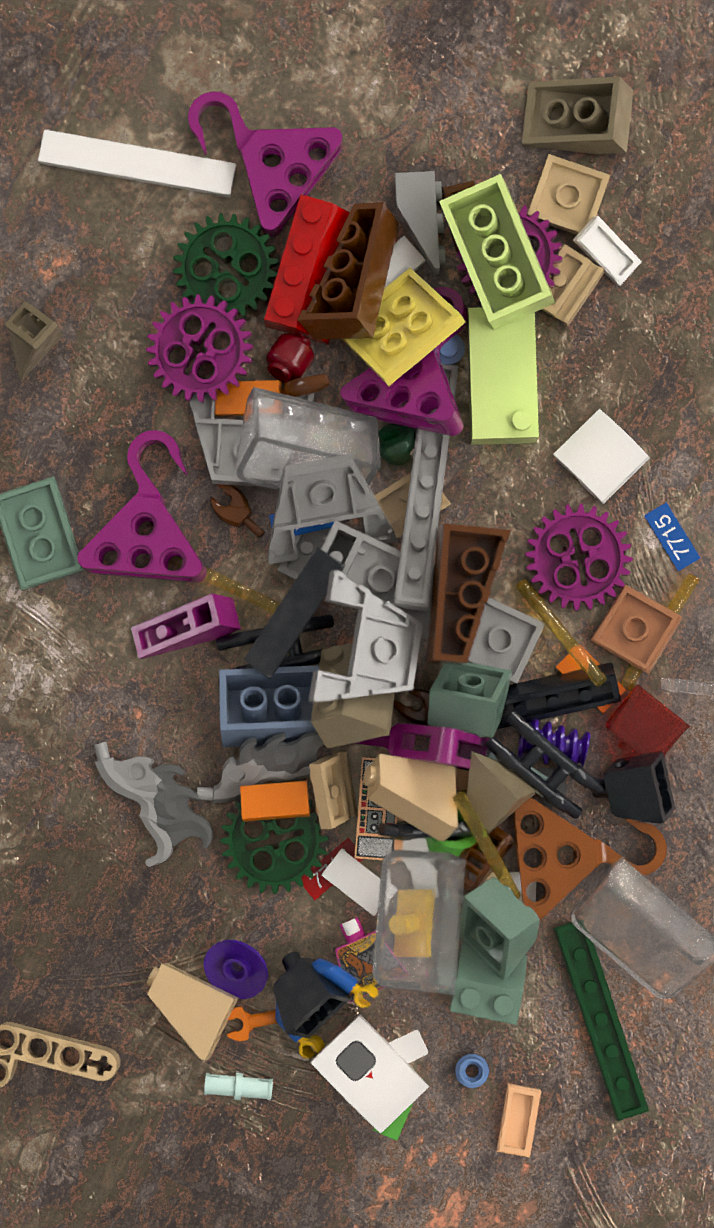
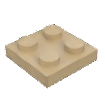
M549 154L527 216L531 217L534 212L538 211V222L548 219L550 221L549 226L578 235L587 223L597 215L610 175Z

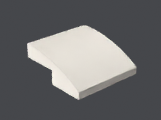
M600 409L553 454L555 460L579 480L580 485L602 504L650 459L643 449Z

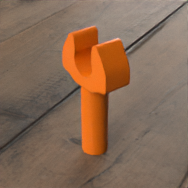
M243 1006L234 1007L228 1020L241 1019L243 1028L229 1032L227 1037L236 1041L248 1040L249 1033L253 1028L277 1023L275 1020L276 1010L251 1015L244 1010Z

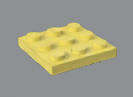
M409 268L384 289L373 338H348L342 340L390 386L466 322L454 307L416 272Z

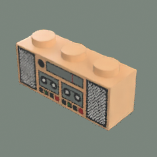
M362 757L355 858L395 861V854L402 855L403 841L379 836L377 829L380 823L396 824L398 821L404 820L368 800V788L364 785V772L366 767L371 765L376 758Z

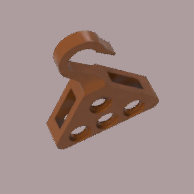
M529 798L513 812L522 903L526 907H531L541 920L602 863H609L632 875L643 876L651 874L662 865L666 857L667 846L664 836L655 826L649 823L622 818L639 832L647 834L654 843L655 850L651 860L643 865H634L602 841L591 838L533 798ZM528 814L535 816L538 820V829L532 834L524 833L520 826L522 818ZM564 845L570 846L575 854L573 861L567 865L561 864L557 859V851ZM536 848L541 853V862L538 866L531 868L524 863L523 856L528 849ZM532 882H540L544 887L543 897L536 902L530 900L526 893L528 885Z

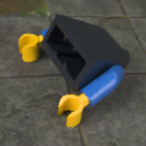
M291 952L284 956L281 961L286 973L273 986L276 998L275 1020L294 1042L298 1041L300 1043V1056L310 1059L315 1055V1052L319 1053L324 1048L323 1040L313 1034L351 999L349 996L350 992L354 994V1001L361 1008L371 1005L363 997V992H367L374 998L379 993L373 985L359 986L357 984L358 980L325 959L301 958L300 953Z

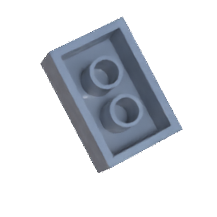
M319 666L279 667L271 679L264 676L256 668L219 670L220 732L223 748L240 747L244 741L253 737L257 739L255 746H261L272 736L283 732L286 733V739L283 742H292L303 734L316 731L311 723L313 703L309 702L313 671L319 670Z

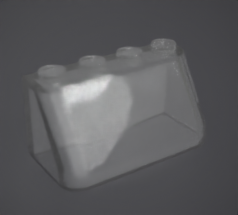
M256 387L252 388L246 401L236 460V471L240 480L279 490L284 465L351 454L367 484L370 485L381 466L376 417Z
M394 850L385 856L381 869L372 969L373 977L379 985L391 989L455 996L466 860L450 853Z
M623 858L607 866L572 909L571 918L574 926L657 998L669 999L675 997L714 963V937Z

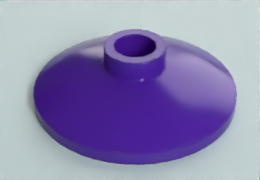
M223 940L212 945L205 955L204 971L212 985L238 997V999L252 998L264 989L268 980L266 963L262 956L248 944L236 940Z

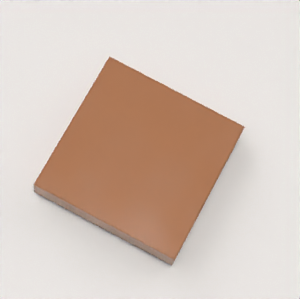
M625 585L592 637L591 642L649 675L683 618Z

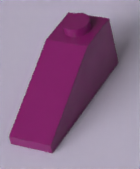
M212 593L131 627L138 658L145 659L209 642L241 629L233 598Z

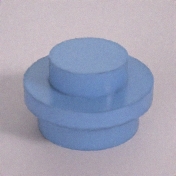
M457 334L441 347L440 359L442 364L454 365L462 359L465 345Z

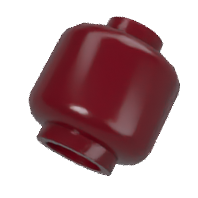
M290 333L281 334L266 354L269 373L284 383L302 378L315 359L309 339L300 333H295L294 335Z

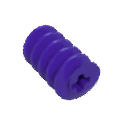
M538 719L531 721L530 724L541 735L575 763H580L582 767L584 766L590 743V732H584L582 737L578 739L577 729L572 728L569 734L565 736V728L562 725H559L555 732L552 733L551 722H546L540 730ZM521 735L517 748L518 758H522L526 750L532 748V745ZM543 754V763L547 765L551 759Z

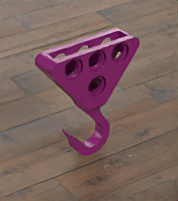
M216 91L200 95L193 101L188 113V122L192 134L198 140L204 154L207 155L203 130L199 124L200 115L210 106H220L228 111L232 120L238 153L244 161L262 233L264 235L269 234L270 237L277 236L296 212L300 195H309L342 151L341 131L335 127L250 130L245 126L238 106L230 96ZM319 148L326 152V156L322 160H313L309 157V153L313 149ZM270 155L278 156L281 159L280 163L275 167H268L263 161ZM295 174H302L307 178L306 183L302 186H294L289 180ZM275 200H283L288 204L287 208L282 212H274L270 209V205Z
M448 287L433 288L449 304L453 305L462 315L465 322H467L468 310L460 294ZM465 324L390 386L369 368L341 388V397L352 413L357 416L449 436L459 434L464 425L440 359V350L444 344L463 329ZM398 415L407 416V418H402ZM427 421L435 422L438 424H430Z
M157 430L146 431L132 441L127 453L128 465L139 486L137 494L78 553V563L91 574L194 583L201 582L207 575L205 566L165 506L164 498L140 465L142 451L149 445L161 444L168 448L171 457L183 473L188 475L181 458V450L175 440L167 433ZM153 522L154 529L149 535H139V529L143 523ZM110 551H116L118 554L116 562L109 566L104 565L103 558L105 554ZM149 554V564L144 568H136L135 562L138 556ZM173 557H182L183 565L176 571H169V561Z
M397 723L390 728V735L354 742L355 744L384 747L392 756L450 765L467 770L470 768L471 751L487 756L488 750L485 746L488 739L451 728ZM416 736L431 738L429 752L414 750ZM458 743H460L459 755L456 756Z

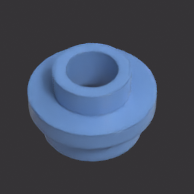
M466 1054L458 1060L455 1073L462 1085L468 1088H476L487 1080L489 1067L485 1059L480 1055ZM470 1064L478 1067V1073L472 1077L466 1074V1067Z

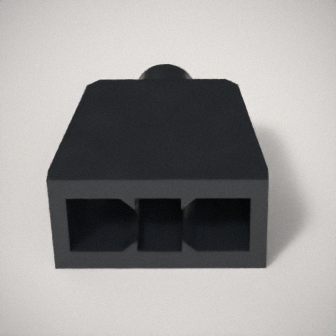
M663 751L615 760L605 771L604 778H596L604 784V789L600 794L593 793V796L595 798H609L611 811L615 817L664 824L676 809Z

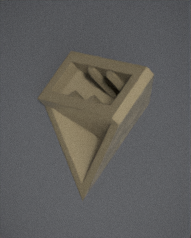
M27 301L4 324L9 331L20 383L64 335L60 327L52 319Z
M471 751L466 807L464 811L489 834L536 793V790L501 762Z

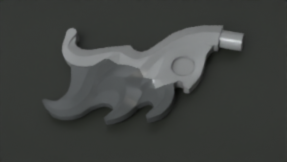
M317 731L303 734L292 742H283L286 739V733H279L269 738L265 744L259 747H254L257 744L256 737L247 739L239 748V759L235 760L234 757H229L223 765L221 781L218 785H214L213 788L197 787L196 793L199 795L200 800L212 801V804L225 803L241 799L240 786L261 785L266 781L285 783L310 777L309 764L319 760L317 750L323 744V741Z
M107 742L94 745L97 761L94 763L105 783L116 793L137 801L141 806L139 817L156 841L158 847L156 855L145 861L148 867L166 861L171 856L173 847L188 837L201 838L206 849L210 846L213 839L210 823L203 816L196 814L188 804L189 799L199 801V795L193 789L180 785L174 780L175 774L181 776L186 774L180 766L164 764L153 769L151 767L154 763L153 758L144 756L119 761L115 760L114 757L110 758Z

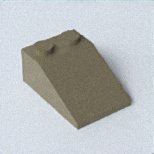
M620 76L529 82L522 144L529 147L588 154L627 153L633 90Z

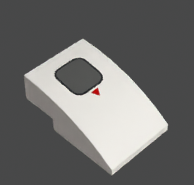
M361 1014L351 1021L311 1060V1064L380 1133L429 1087Z

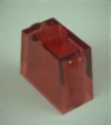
M639 684L632 688L606 722L607 732L620 741L617 747L629 757L663 751L665 757L681 735L690 727V725Z

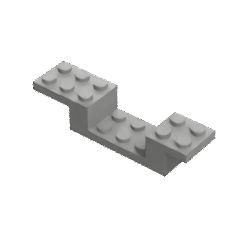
M335 520L332 528L296 535L295 541L299 559L281 562L277 570L279 573L296 580L317 547L346 565L342 571L346 578L357 585L361 584L371 590L370 593L382 601L390 602L394 605L401 551ZM434 566L427 611L399 608L423 623L421 636L429 639ZM489 597L480 619L481 622L468 662L512 670L510 681L517 684L545 623Z

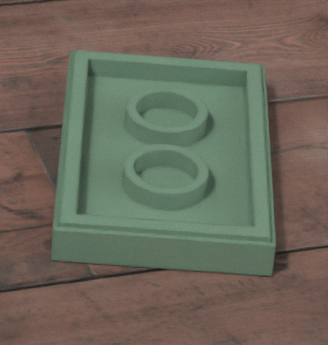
M55 477L0 494V526L22 591L85 571L77 560L79 550Z

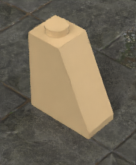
M379 754L371 765L366 767L364 785L368 788V800L438 841H445L457 829L455 766Z
M168 963L161 964L160 968L155 967L147 981V985L150 986L147 995L194 1053L204 1061L209 1060L236 1005L238 997Z

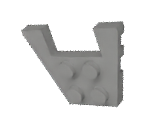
M314 393L293 399L285 396L282 422L215 419V401L210 395L206 394L204 403H200L197 394H194L189 403L212 484L278 487L282 479L284 465H287L313 404Z
M351 454L284 465L267 552L269 564L299 559L294 529L335 522V520L341 521L362 517L364 533L385 544L397 542L394 529Z
M337 570L331 571L325 602L358 610L347 676H342L320 670L313 671L309 702L315 703L413 690L423 623L390 602L382 601L371 594V590L361 584L357 585L346 578L344 573Z

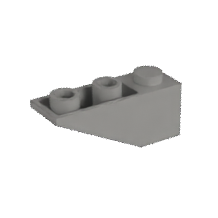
M435 171L395 173L396 214L426 260L425 262L433 275H439L440 265H445L446 263L445 245L439 246L438 233H444L443 213H437L436 201L442 200L441 181H435Z

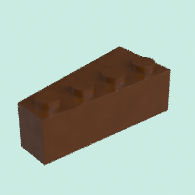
M384 202L353 205L337 238L339 245L332 256H328L324 264L326 272L320 284L314 285L309 295L312 300L307 310H302L298 321L313 339L373 338L399 222Z
M444 523L437 528L427 662L452 665L467 663L511 530Z

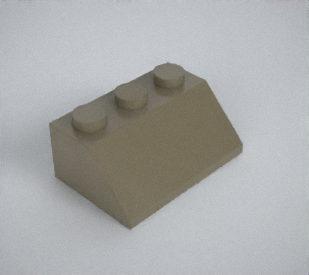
M352 643L322 649L319 670L347 676ZM395 693L313 703L311 723L327 749L390 735Z

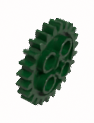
M219 213L218 223H213L212 219L207 216L206 227L203 228L195 222L194 226L197 233L195 235L189 232L184 233L189 241L188 244H177L178 248L184 253L183 255L173 257L175 262L181 264V267L173 269L174 275L183 276L182 279L176 282V286L178 288H188L182 294V297L187 299L194 297L192 304L195 302L196 295L201 296L203 304H206L208 298L213 296L216 307L224 300L227 302V313L235 308L246 318L247 307L250 306L257 312L258 306L256 301L258 299L266 303L268 302L264 291L273 290L274 285L269 282V279H276L277 272L271 270V268L280 265L279 259L269 257L277 251L276 247L265 246L271 239L269 234L259 237L262 229L261 226L258 224L250 229V219L248 217L239 224L237 215L234 213L231 216L230 222L225 221L222 213ZM222 237H229L233 240L232 247L225 252L217 250V241ZM205 248L210 249L226 264L232 261L231 265L234 271L249 281V285L244 286L226 270L221 274L222 270L219 264L206 255L203 250ZM249 257L257 259L258 266L254 271L244 272L241 270V263L244 259ZM202 262H208L212 265L210 274L205 277H199L195 274L196 266ZM225 283L236 284L237 291L235 295L229 298L220 295V289Z
M309 800V808L313 803L312 800ZM235 802L239 812L237 814L227 812L226 815L233 822L232 825H222L221 828L229 832V837L220 839V842L229 844L230 849L223 852L222 856H232L233 861L227 868L232 869L238 866L240 871L236 876L237 880L246 875L249 877L247 882L248 888L255 882L260 883V893L264 892L267 885H271L273 894H277L279 885L283 884L285 890L291 892L292 881H295L297 885L302 887L304 886L301 878L303 874L310 878L314 877L310 867L312 865L316 867L322 866L321 862L316 859L317 854H327L325 849L319 847V843L329 840V837L319 835V830L322 829L320 828V823L317 824L315 821L318 818L316 811L310 812V816L295 817V823L289 829L281 828L277 823V819L259 820L263 825V832L259 837L251 838L245 832L247 821L243 822L241 803ZM298 829L303 830V835L281 841L279 849H274L273 845L253 850L246 849L247 844L269 838V831L275 830L277 835ZM296 841L303 845L305 853L302 859L293 861L287 857L286 847L291 842ZM259 851H266L272 857V865L267 870H260L254 864V856Z

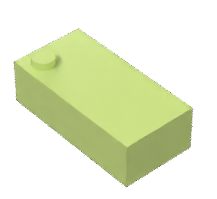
M501 174L439 201L487 319L494 330L556 303Z
M483 307L468 308L467 344L471 445L536 443L539 438L535 312L494 330L487 319Z

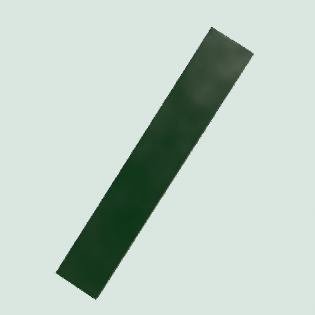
M584 917L554 927L553 930L616 1120L621 1121L648 1112L649 1108L586 918Z

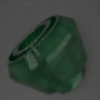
M394 423L389 424L377 432L372 448L388 464L404 465L414 455L415 431L412 427Z

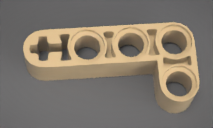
M6 1022L0 1025V1031H11L15 1038L12 1047H5L0 1043V1064L3 1065L6 1071L4 1079L0 1080V1087H3L13 1078L18 1060L97 1081L109 1080L120 1068L121 1060L118 1053L109 1047L14 1022ZM40 1038L44 1040L47 1045L45 1055L38 1056L33 1053L31 1049L33 1039ZM66 1047H73L79 1052L80 1060L77 1064H69L64 1060L63 1051ZM88 1051H90L92 1055L89 1059L99 1061L103 1056L108 1057L107 1063L112 1065V1067L102 1072L100 1071L101 1065L90 1062L87 1068H84L83 1065L86 1063Z

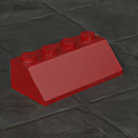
M300 195L265 314V327L293 335L300 333L309 340L329 344L330 339H313L298 321L302 310H307L312 300L309 295L314 285L320 284L326 272L324 264L328 256H332L339 245L337 238L350 212L331 202Z

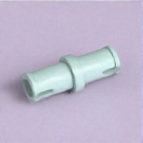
M206 1073L204 1095L234 1096V1100H241V1097L271 1100L273 1079L243 1077V1073H236V1076Z

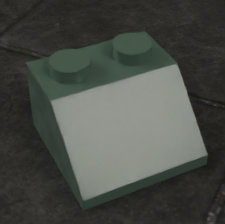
M470 662L462 665L444 664L430 689L428 725L461 730L479 737L487 736L493 738L501 722L512 670Z
M492 877L464 896L459 938L505 980L511 975L537 940L540 919L531 907H526L515 897L513 891L508 886L502 885L495 877Z
M462 942L449 1010L460 1014L517 1025L528 956L525 955L511 975L503 980L469 946Z

